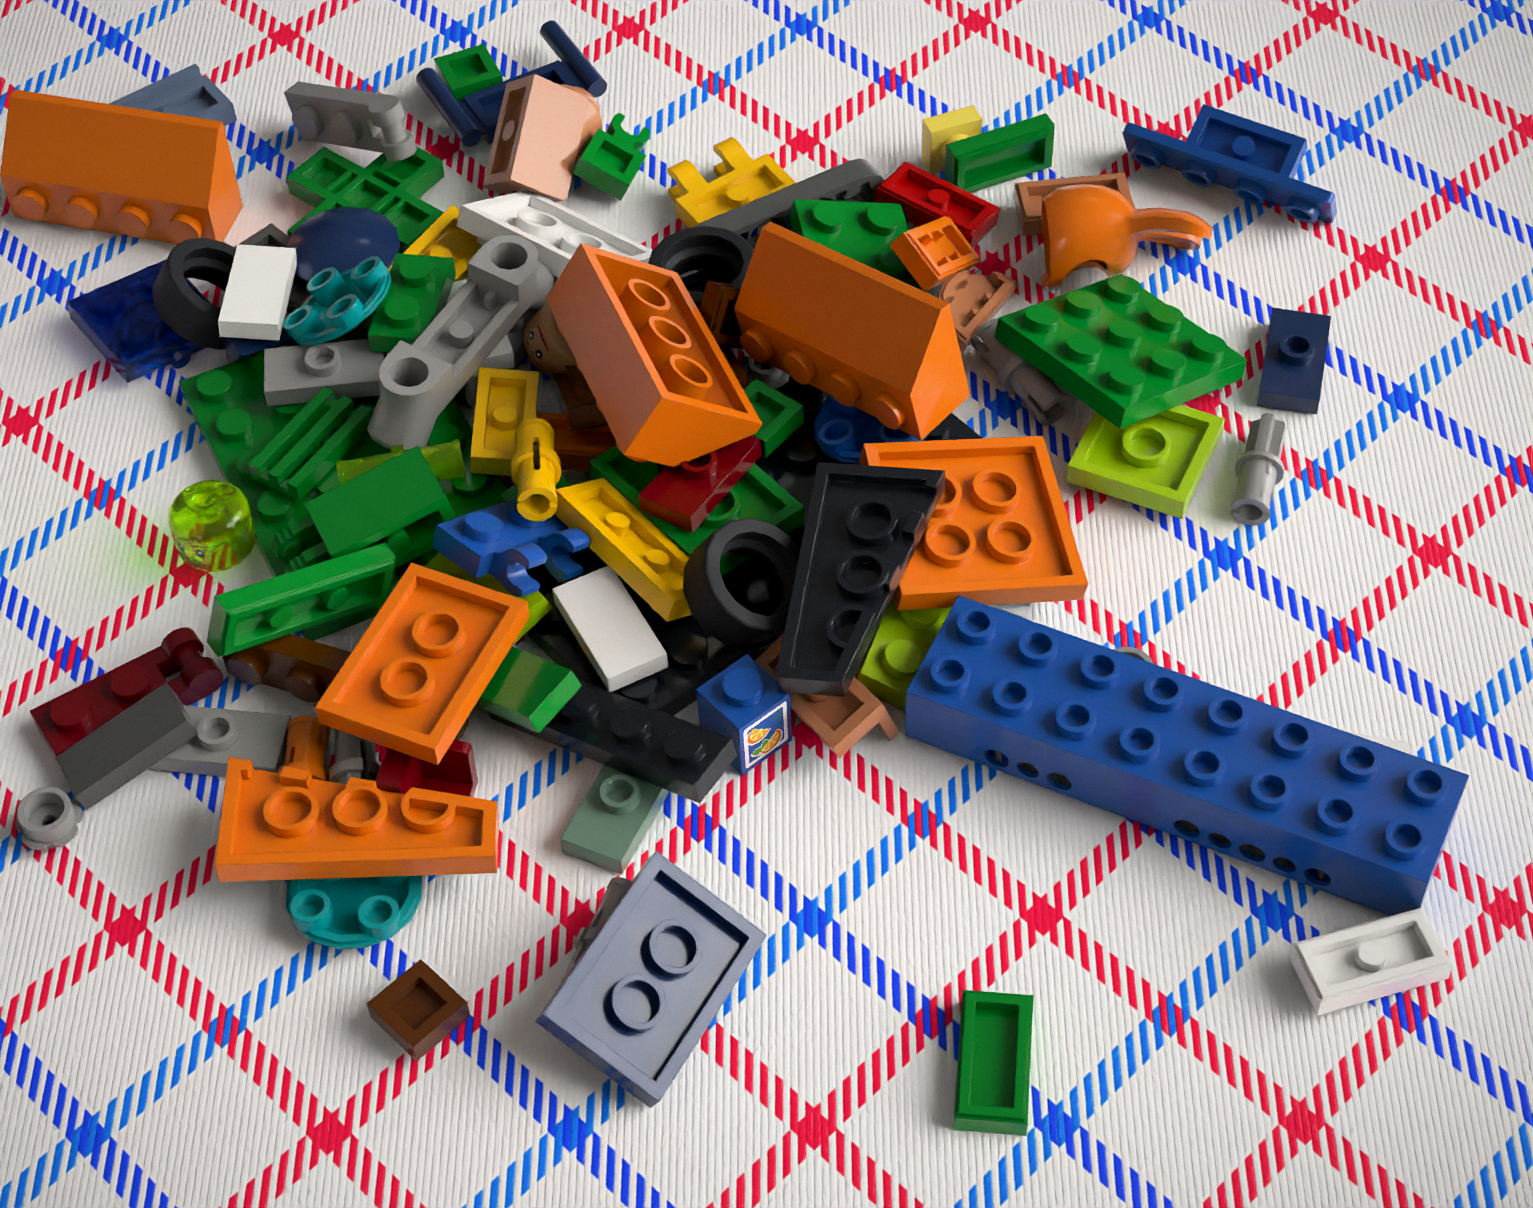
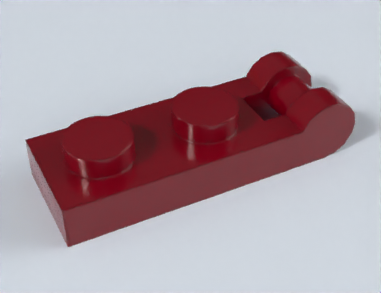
M183 627L169 633L163 639L161 646L30 710L37 729L56 759L58 755L166 683L165 678L181 671L180 676L167 683L178 695L182 704L189 706L217 691L224 680L223 674L212 658L203 657L204 645L194 630Z

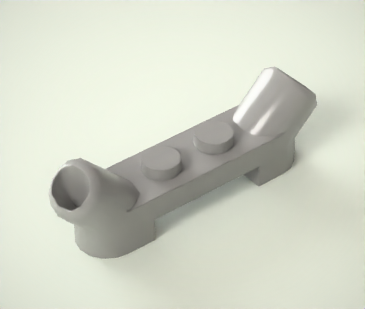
M507 234L491 238L483 244L467 263V282L416 341L410 345L400 340L384 358L379 367L380 397L367 427L372 440L398 453H404L417 445L421 452H423L440 413L526 311L539 309L547 303L545 298L554 286L553 275L549 268L539 261L538 250L530 240L515 234Z

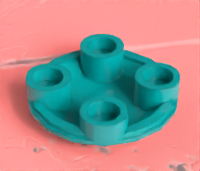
M372 256L360 262L356 267L340 274L334 267L320 271L307 284V290L311 295L301 307L286 317L283 322L284 329L295 342L302 346L319 345L346 334L368 318L384 299L392 282L389 270L379 257Z
M422 875L289 880L286 891V909L295 928L314 943L339 950L367 948L392 938L412 920L422 900Z

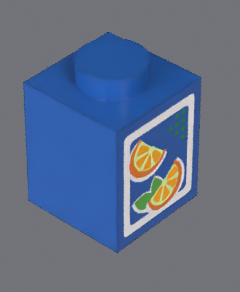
M748 654L696 689L699 726L732 738L737 757L731 763V766L742 776L792 741L790 693L779 692L776 680Z

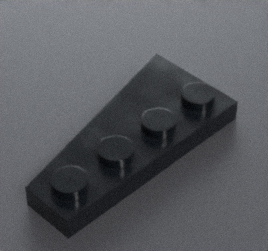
M817 463L775 675L779 692L845 696L946 487L945 470Z

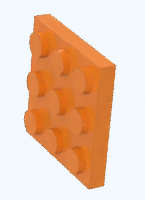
M1043 436L863 444L859 458L860 465L945 470L946 487L893 595L897 610L953 607L959 595L985 605L1083 599L1088 587V581Z

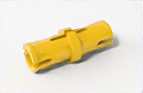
M530 418L521 422L516 428L517 453L512 458L511 475L518 487V512L522 517L538 522L547 520L557 511L556 484L559 482L562 472L560 458L554 451V428L544 419Z

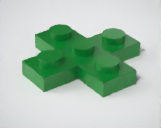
M323 147L286 176L289 193L315 207L287 230L288 236L290 237L304 220L324 210L340 207L368 208L386 216L397 228L401 245L398 253L403 254L444 213L419 199L420 196L445 177L442 160L417 147V151L404 160L389 161L386 159L385 154L382 153L368 166L362 168Z

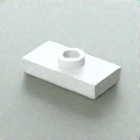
M1423 908L1291 944L1289 952L1291 963L1317 1015L1448 979L1453 967Z

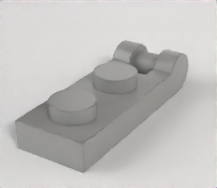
M299 81L284 92L292 113L293 124L299 131L302 140L381 152L385 154L386 159L389 161L404 160L417 151L411 131L404 129L402 119L405 117V112L397 96Z

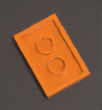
M411 563L315 706L319 723L438 765L530 618L527 601Z

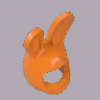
M1081 184L1054 188L1042 196L1041 202L1046 273L1041 276L1042 289L1060 287L1067 275L1081 268H1099L1107 277L1123 273L1134 261L1139 241L1155 242L1183 250L1199 249L1202 237L1211 239L1213 228L1200 217L1188 211L1159 207L1135 209L1130 201L1117 190L1102 185Z

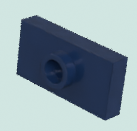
M1272 308L1257 406L1317 414L1331 316Z

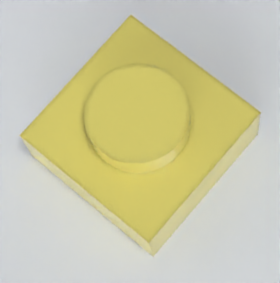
M974 105L922 119L921 161L929 173L934 174L945 171L946 144L982 133V117Z

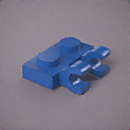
M517 498L436 525L432 542L434 549L474 578L491 574L502 583L510 594L516 597L526 596L539 591L540 584L527 574L525 568L530 569L543 564L551 575L562 581L582 575L584 568L579 563L573 561L569 552L580 551L590 547L591 539L584 531L575 527L568 528L555 515L547 520L538 522L522 517L517 510Z

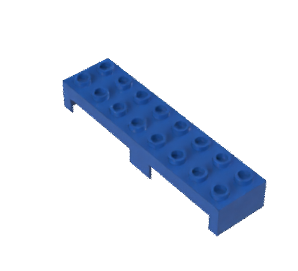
M960 595L957 597L906 691L905 736L1389 916L1422 907L1455 821L1469 775ZM987 750H997L1003 753L1009 762H1001L994 759ZM1020 762L1033 765L1038 772L1026 770L1021 766ZM1049 773H1059L1070 780L1071 785H1063L1056 782ZM1177 820H1186L1198 827L1199 832H1190L1178 825ZM1211 833L1225 836L1229 839L1230 843L1217 841L1211 836ZM1241 845H1254L1261 849L1265 855H1252L1246 852ZM1275 858H1286L1293 862L1295 867L1284 866ZM1306 869H1319L1325 872L1330 877V880L1314 878Z

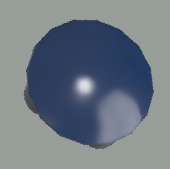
M340 207L324 210L304 220L291 234L287 244V248H296L297 266L293 280L299 284H308L312 277L329 267L336 268L340 274L356 267L360 262L372 256L379 257L387 269H389L401 246L397 228L386 216L368 208Z

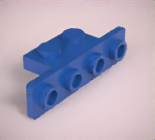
M1203 104L1186 142L1127 122L1122 132L1127 151L1131 157L1139 164L1148 168L1160 169L1164 165L1181 171V174L1187 180L1197 185L1210 187L1215 183L1232 189L1237 197L1246 202L1262 205L1267 201L1284 207L1289 215L1303 222L1315 223L1319 219L1327 223H1333L1336 217V197L1333 192L1294 179L1308 148L1306 138Z

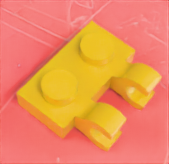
M733 137L713 146V151L723 162L713 166V171L718 178L709 183L699 174L696 167L686 159L667 168L668 174L677 183V185L668 189V194L676 203V215L688 228H693L703 221L796 183L768 154L753 160L746 153L742 145Z

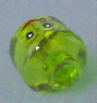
M207 480L192 484L174 497L168 509V524L176 549L183 561L196 570L215 572L230 569L240 564L250 555L256 543L255 524L249 503L242 491L229 482Z

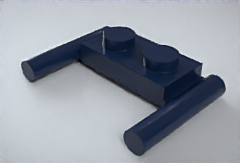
M554 20L547 21L542 25L540 35L561 61L557 60L463 97L460 101H457L434 69L424 68L416 76L417 84L466 147L477 145L481 141L482 136L488 144L493 143L506 83L536 74L557 84L583 88L596 98L605 93L607 82Z

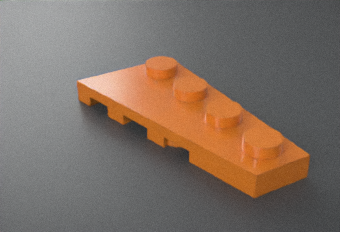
M229 757L214 866L219 882L497 873L498 805L497 801L414 787L410 788L406 794L383 791L377 788L376 781L349 777L347 784L317 780L312 778L311 770L283 766L281 773L257 770L253 768L252 760Z

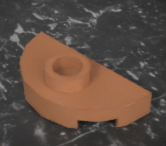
M969 270L959 271L945 280L937 298L950 304L961 354L971 344V339L977 337L975 331L982 324L991 320L1011 298L1019 282L992 271L990 277L978 274L968 275Z

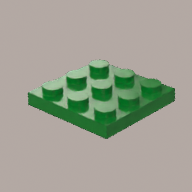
M1123 274L1112 276L998 318L994 335L995 339L1119 429L1241 380L1247 364V359L1228 347L1222 338L1206 332L1184 317L1178 308L1165 304L1143 289L1137 280Z

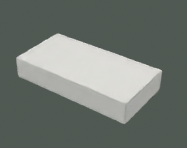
M237 244L218 318L220 337L280 340L297 266L296 248Z
M609 566L552 589L555 605L608 691L613 692L668 668L666 651L617 574Z

